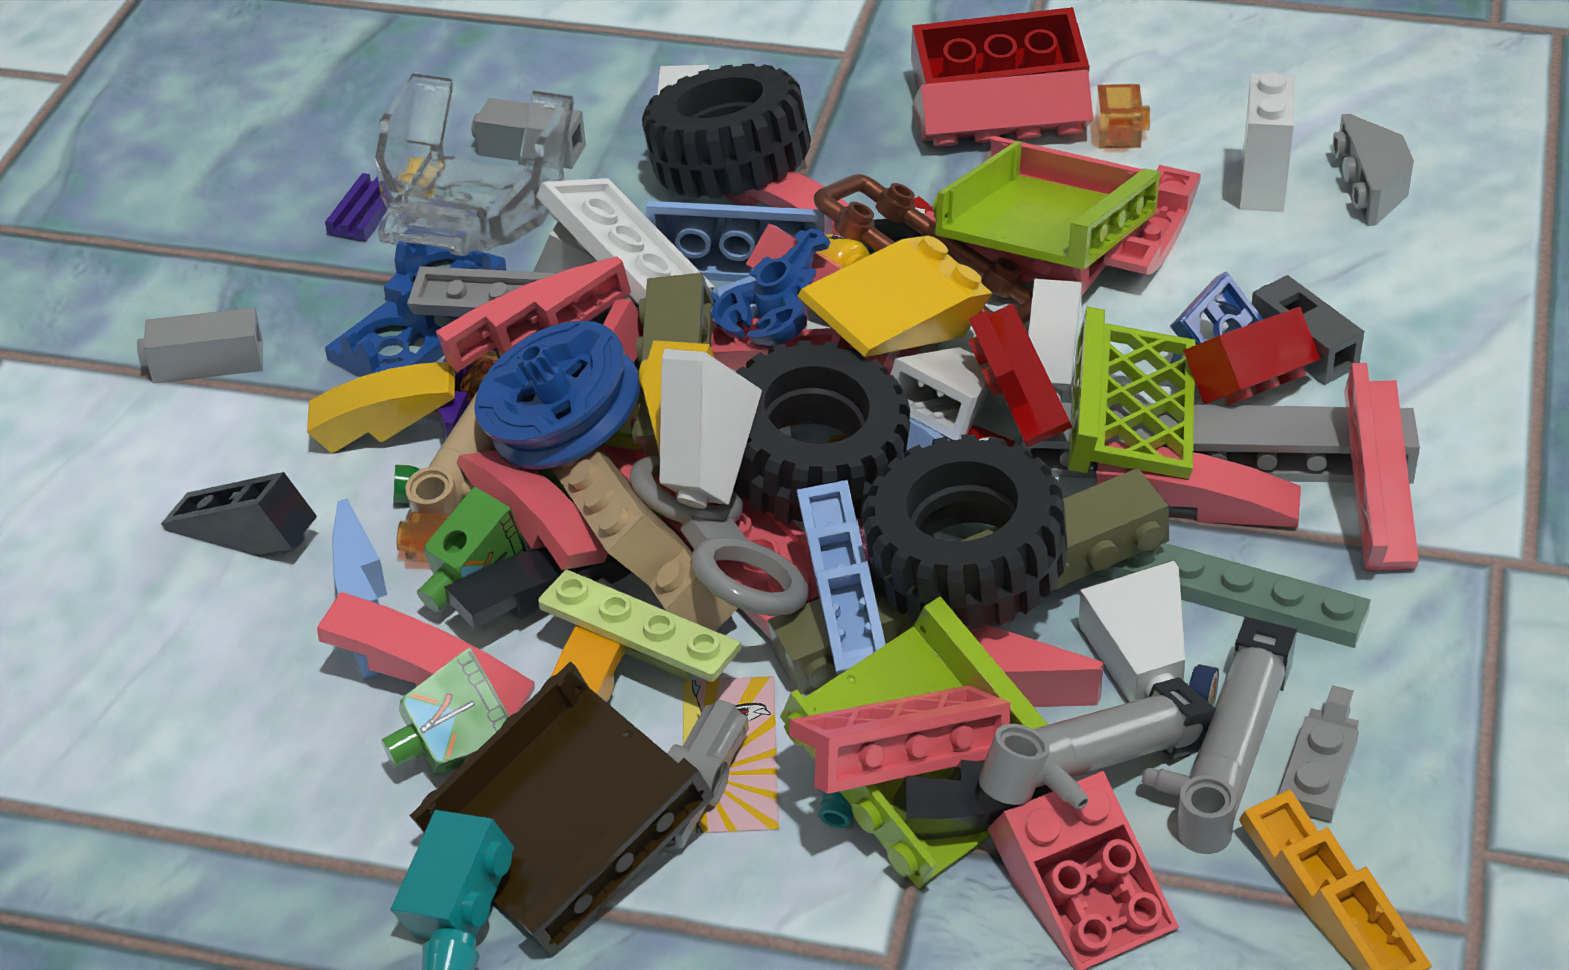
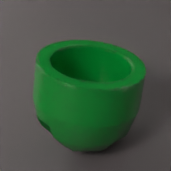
M395 464L393 503L409 504L405 486L408 479L420 470L419 468Z

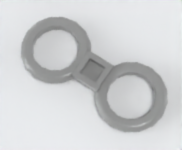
M660 455L647 456L634 463L629 480L635 494L653 510L669 519L682 523L680 530L694 548L690 561L696 578L712 594L735 607L751 613L768 616L791 615L805 606L809 587L802 573L788 559L775 551L749 541L735 522L741 516L743 502L734 490L729 505L719 504L718 506H707L705 509L690 507L678 502L676 497L664 491L654 481L653 478L660 477ZM733 560L758 567L773 576L782 585L784 591L770 593L742 585L727 576L717 566L715 561Z

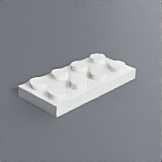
M609 178L542 182L536 197L549 210L550 215L562 223L576 238L579 246L587 250L597 261L617 256L623 261L631 290L629 297L638 306L639 300L646 298L647 278L701 273ZM704 276L709 291L712 294L715 287Z

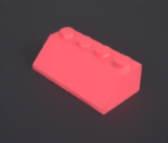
M1088 70L922 84L913 100L922 142L933 141L934 147L954 146L958 144V139L974 137L975 143H991L990 139L992 136L1000 137L999 135L1015 133L1018 140L1034 139L1041 137V131L1057 130L1058 136H1070L1082 133V127H1087L1093 121Z

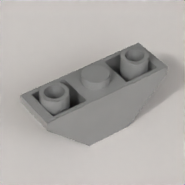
M1342 114L1340 130L1333 134L1334 156L1341 158L1343 178L1345 183H1351L1355 208L1361 209L1367 226L1377 225L1408 197L1414 160L1403 135L1352 114Z

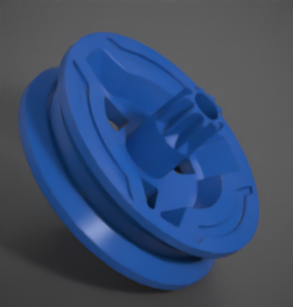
M571 321L556 324L521 340L495 362L478 388L474 404L475 416L480 427L492 438L495 449L506 462L524 469L557 467L587 455L601 446L619 430L637 402L640 392L639 373L633 361L624 354L623 346L617 335L607 326L591 321ZM580 373V375L576 378L571 376L573 374Z

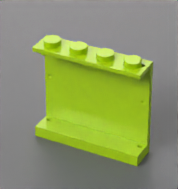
M1015 141L939 191L932 208L934 210L933 216L936 218L935 235L1085 270L1156 214L1160 171L1143 168L1110 194L1100 193L1020 175L1022 142Z
M941 597L924 606L912 628L805 698L797 689L790 693L780 715V718L785 723L784 729L789 736L790 719L970 685L1011 702L1010 724L1024 725L1031 729L1048 725ZM789 736L796 745L803 746L815 760V748ZM957 766L913 776L949 779ZM904 778L840 791L852 806V812L857 823L866 832L873 833L887 850L889 861L894 869L903 877L908 876L918 889L991 838L989 831L963 837L919 840L893 808V797Z

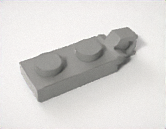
M1332 685L1324 711L1311 708L1309 716H1305L1279 794L1291 789L1308 816L1329 822L1333 820L1359 735V720L1348 718L1354 690Z

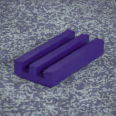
M362 173L325 221L327 234L366 241L397 200L398 196L395 186L398 179L393 178L389 184H386V179L383 176H377L374 181H371L370 174ZM378 194H379L380 196L378 197V199L375 201V203H374V204L372 205V207L370 208V205L372 204V202L375 200V198H376V197L378 196ZM360 218H361L362 220L360 221V223L357 225V227H356V229H355L354 226L357 224V222H358V221L360 220Z

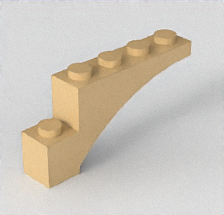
M600 446L575 461L551 468L605 550L648 584L666 611L716 632L738 609V607L730 605L712 594L696 578L690 563L693 554L692 549L669 527L655 510L650 508L635 494L630 482L623 476Z

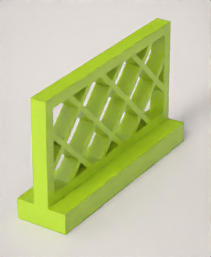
M1086 307L1076 344L1071 425L1073 428L1070 429L1068 470L1088 473L1090 463L1093 461L1131 469L1139 468L1142 471L1190 479L1193 470L1195 380L1183 350L1195 346L1194 339L1105 323L1104 309ZM1110 341L1127 344L1134 351L1123 355L1110 344ZM1165 351L1181 354L1182 359L1171 364L1159 353ZM1145 359L1157 371L1146 375L1135 364ZM1121 371L1133 382L1122 387L1110 375ZM1168 379L1181 391L1169 395L1158 384ZM1144 391L1156 403L1145 407L1133 395ZM1119 402L1132 414L1120 419L1108 407ZM1167 411L1180 423L1169 428L1156 416ZM1143 423L1155 435L1144 440L1131 428ZM1118 435L1130 447L1121 449L1105 446V440ZM1167 444L1180 456V459L1164 457L1155 449Z

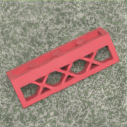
M1352 363L1344 389L1364 571L1415 570L1419 558L1397 380L1369 381L1367 363Z
M967 685L790 719L789 736L815 748L814 787L829 794L904 778L906 775L913 776L955 767L961 760H985L997 728L1004 724H1010L1011 702Z

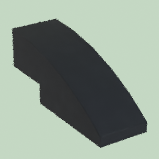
M961 760L949 779L906 775L893 797L894 810L919 840L963 837L988 831L987 828L1004 811L1019 805L1006 804L986 794L981 788L978 779L984 762ZM1047 785L1037 787L1031 800L1053 791Z

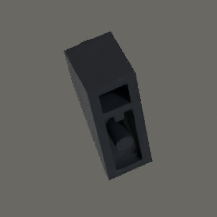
M285 472L187 492L163 520L161 525L168 532L261 555L277 551L287 553L297 548L305 540V531L316 519L317 515Z

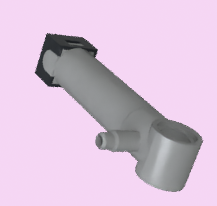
M1245 616L1235 642L1234 659L1191 776L1149 767L1143 771L1142 783L1144 785L1155 787L1156 790L1180 796L1176 834L1179 841L1193 852L1201 854L1218 853L1225 849L1232 840L1233 825L1279 691L1284 690L1292 667L1297 629Z
M1180 677L1153 684L1147 698L1035 729L1018 724H1004L997 728L978 778L979 784L984 792L993 799L1012 805L1025 804L1031 800L1035 788L1047 785L1064 802H1068L1075 809H1082L1088 803V795L1081 790L1080 785L1072 777L1162 750L1172 759L1198 752L1216 708Z

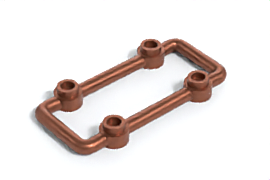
M853 174L819 189L814 194L815 206L821 213L835 222L834 228L841 236L865 243L877 252L896 242L874 228V212L868 206L859 202H850L847 207L837 202L856 192L863 193L876 202L875 207L877 211L885 218L897 223H906L921 235L931 236L941 241L948 248L947 253L965 266L976 271L982 277V284L992 293L1000 297L1012 298L1021 304L1016 307V310L1023 324L1030 321L1033 290L1021 283V267L1014 261L1004 257L998 258L996 262H991L963 241L935 235L936 223L914 208L915 203L913 199L915 194L908 187L899 183H892L889 188H885L869 176ZM984 306L983 309H982V311H981V312L987 311V314H990V313L993 312L992 310H990V309H989L988 307H986V306Z

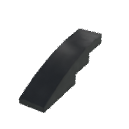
M546 547L530 549L490 564L445 586L446 599L474 630L509 610L521 620L540 609L538 599L565 570L560 568ZM609 553L604 563L567 569L595 582L604 577L610 584L633 573Z

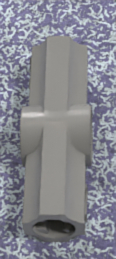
M717 700L712 705H706L683 746L675 744L668 751L667 754L678 763L685 758L700 771L714 797L661 851L672 853L674 849L683 848L706 806H715L720 801L728 782L730 762L749 730L748 717L742 714L735 704Z

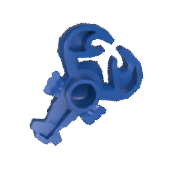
M813 228L808 231L800 230L794 235L798 243L785 255L775 259L765 257L749 272V275L754 277L756 281L738 285L725 291L715 301L712 310V316L718 328L730 337L745 338V332L737 324L742 321L746 328L751 327L753 317L750 304H756L762 318L755 323L758 330H749L747 337L750 341L757 345L774 346L783 344L798 336L807 325L808 314L797 295L802 288L814 283L817 271L815 268L811 269V265L814 261L813 256L815 252L826 250L831 244L824 232Z

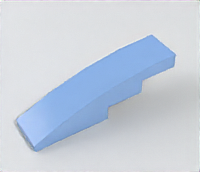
M848 480L797 490L810 558L837 675L886 645Z
M348 499L340 500L337 502L332 535L333 574L337 593L339 595L340 592H344L379 604L378 598L387 595L380 558ZM352 651L363 681L382 675V673L368 670L366 655Z

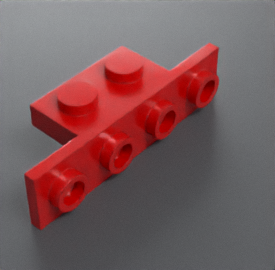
M1014 304L1007 305L990 314L984 311L968 318L976 337L968 340L979 366L989 363L990 366L981 370L993 396L1000 393L1003 394L1027 448L1073 428Z

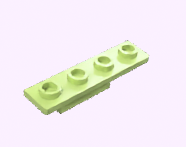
M567 569L538 599L541 610L627 646L625 654L686 680L695 675L710 682L715 681L741 650L740 641Z

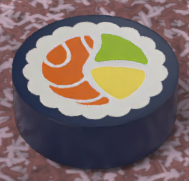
M1198 664L1194 667L1189 686L1213 707L1218 689L1219 669Z

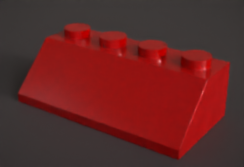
M1073 7L912 25L911 63L917 89L922 84L1088 70L1089 72L1090 70Z

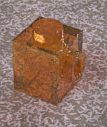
M1140 84L1097 85L1096 127L1099 148H1141L1142 131H1149L1150 107L1149 105L1142 106Z

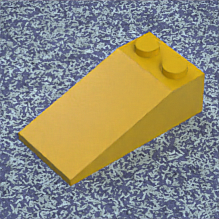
M931 236L902 239L802 288L797 296L864 357L965 337L971 328L968 318L979 314L993 293L981 283V277L976 271L968 266L959 264L948 255V248L941 241Z

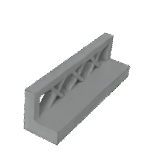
M420 266L407 305L412 313L416 315L461 317L478 306L523 285L557 273Z

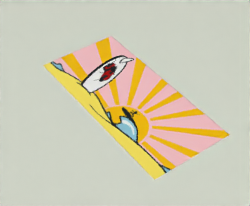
M774 676L716 679L712 682L705 679L683 680V744L705 706L712 705L717 700L735 704L736 708L748 717L749 730L730 762L728 782L720 801L715 806H706L691 834L779 830Z

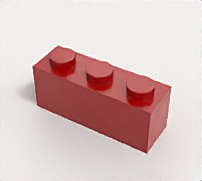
M1301 307L1224 333L1183 350L1204 404L1222 397L1225 405L1239 402L1305 376L1306 372L1303 366L1321 359Z

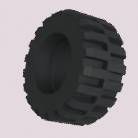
M754 63L734 67L733 65L721 66L720 69L699 71L697 75L691 77L685 76L678 79L676 84H668L662 88L659 95H654L649 100L642 116V127L656 179L673 193L678 195L685 193L690 198L708 196L710 199L729 194L737 196L745 194L744 191L765 188L768 183L772 181L778 182L785 178L789 171H795L800 166L802 160H805L811 147V137L800 85L786 71L781 68L776 70L771 65L755 66Z
M811 340L797 341L796 346L786 347L785 343L770 348L767 355L760 352L748 360L746 368L742 366L736 373L760 388L762 392L733 490L743 500L749 497V505L763 515L766 511L774 514L775 520L789 524L790 520L803 522L797 490L848 480L856 520L863 517V504L868 498V490L878 475L883 477V469L895 458L900 461L904 459V454L907 451L911 411L908 399L903 395V388L893 375L887 377L888 370L876 359L870 362L855 348L851 347L847 351L840 349L838 343L825 341L824 345H812ZM798 423H818L840 430L848 438L833 443H808L791 438L779 429Z
M961 435V439L950 441L947 440V436L933 439L930 446L922 448L920 445H917L907 450L904 454L905 458L901 461L895 458L883 469V477L878 475L868 490V498L863 504L862 512L870 572L873 576L874 585L879 594L887 598V603L901 614H905L908 611L909 618L915 622L924 606L941 597L962 623L969 627L970 632L985 630L986 624L995 622L998 623V626L1013 622L1015 614L1022 612L1026 615L1040 604V596L1048 597L1057 586L1058 578L1064 573L1067 563L1066 551L1068 548L1065 506L1059 481L1052 475V470L1038 457L1033 459L1032 453L1018 444L1009 447L1004 439L990 436L988 440H979L976 435ZM962 523H983L1000 528L990 535L970 541H946L932 537L933 534L944 528Z

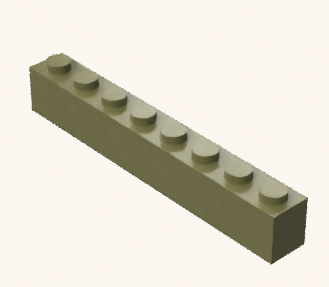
M1139 468L1063 498L1068 548L1066 551L1067 563L1064 573L1058 578V584L1054 589L1062 588L1072 581L1096 571L1105 570L1113 564L1144 551L1153 550L1159 545L1170 541L1169 506ZM995 526L961 541L979 539L996 532L1000 528ZM871 577L885 644L912 628L916 622L909 618L908 611L905 614H901L887 603V598L879 594L874 585L873 577ZM820 599L805 604L804 607L791 615H780L768 619L774 654L793 687L801 695L820 688L838 676L834 666Z

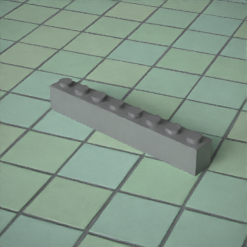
M1061 402L1071 422L1072 403ZM1120 403L1108 407L1120 419L1132 414ZM1194 405V453L1205 454L1252 467L1286 481L1354 483L1346 407ZM1400 408L1409 484H1414L1420 450L1414 408ZM1167 411L1156 416L1169 428L1180 423ZM1143 423L1131 428L1144 440L1155 435ZM1070 429L1028 448L1020 433V446L1029 450L1033 455V459L1036 457L1041 459L1052 470L1054 477L1097 478L1098 462L1091 461L1088 473L1068 470ZM1118 435L1105 440L1114 442H1125ZM1167 444L1161 446L1170 448Z

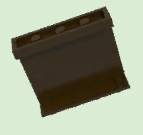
M570 661L561 671L550 677L543 684L541 690L518 712L510 715L489 740L477 751L469 754L462 765L440 787L430 792L423 799L421 805L409 816L423 833H425L435 810L493 819L515 848L512 852L509 870L502 876L492 901L553 958L714 795L695 766L685 758L678 763L589 688L577 667Z

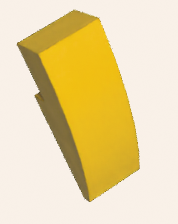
M447 362L421 363L383 370L336 386L309 401L307 433L331 454L367 432L382 443L454 399L455 370Z

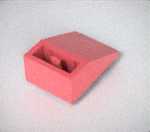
M1104 771L1077 781L1081 790L1088 795V803L1082 809H1075L1054 792H1050L1025 804L1004 811L987 828L1011 880L1074 970H1085L1179 928Z

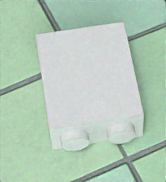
M1277 72L1250 74L1242 154L1240 209L1284 212L1294 127V75H1282Z

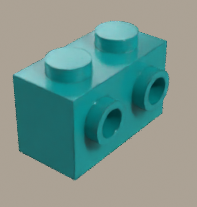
M435 810L390 910L416 938L430 940L433 931L451 928L464 931L476 939L480 927L488 919L490 904L500 880L509 870L512 852L515 847L491 818Z

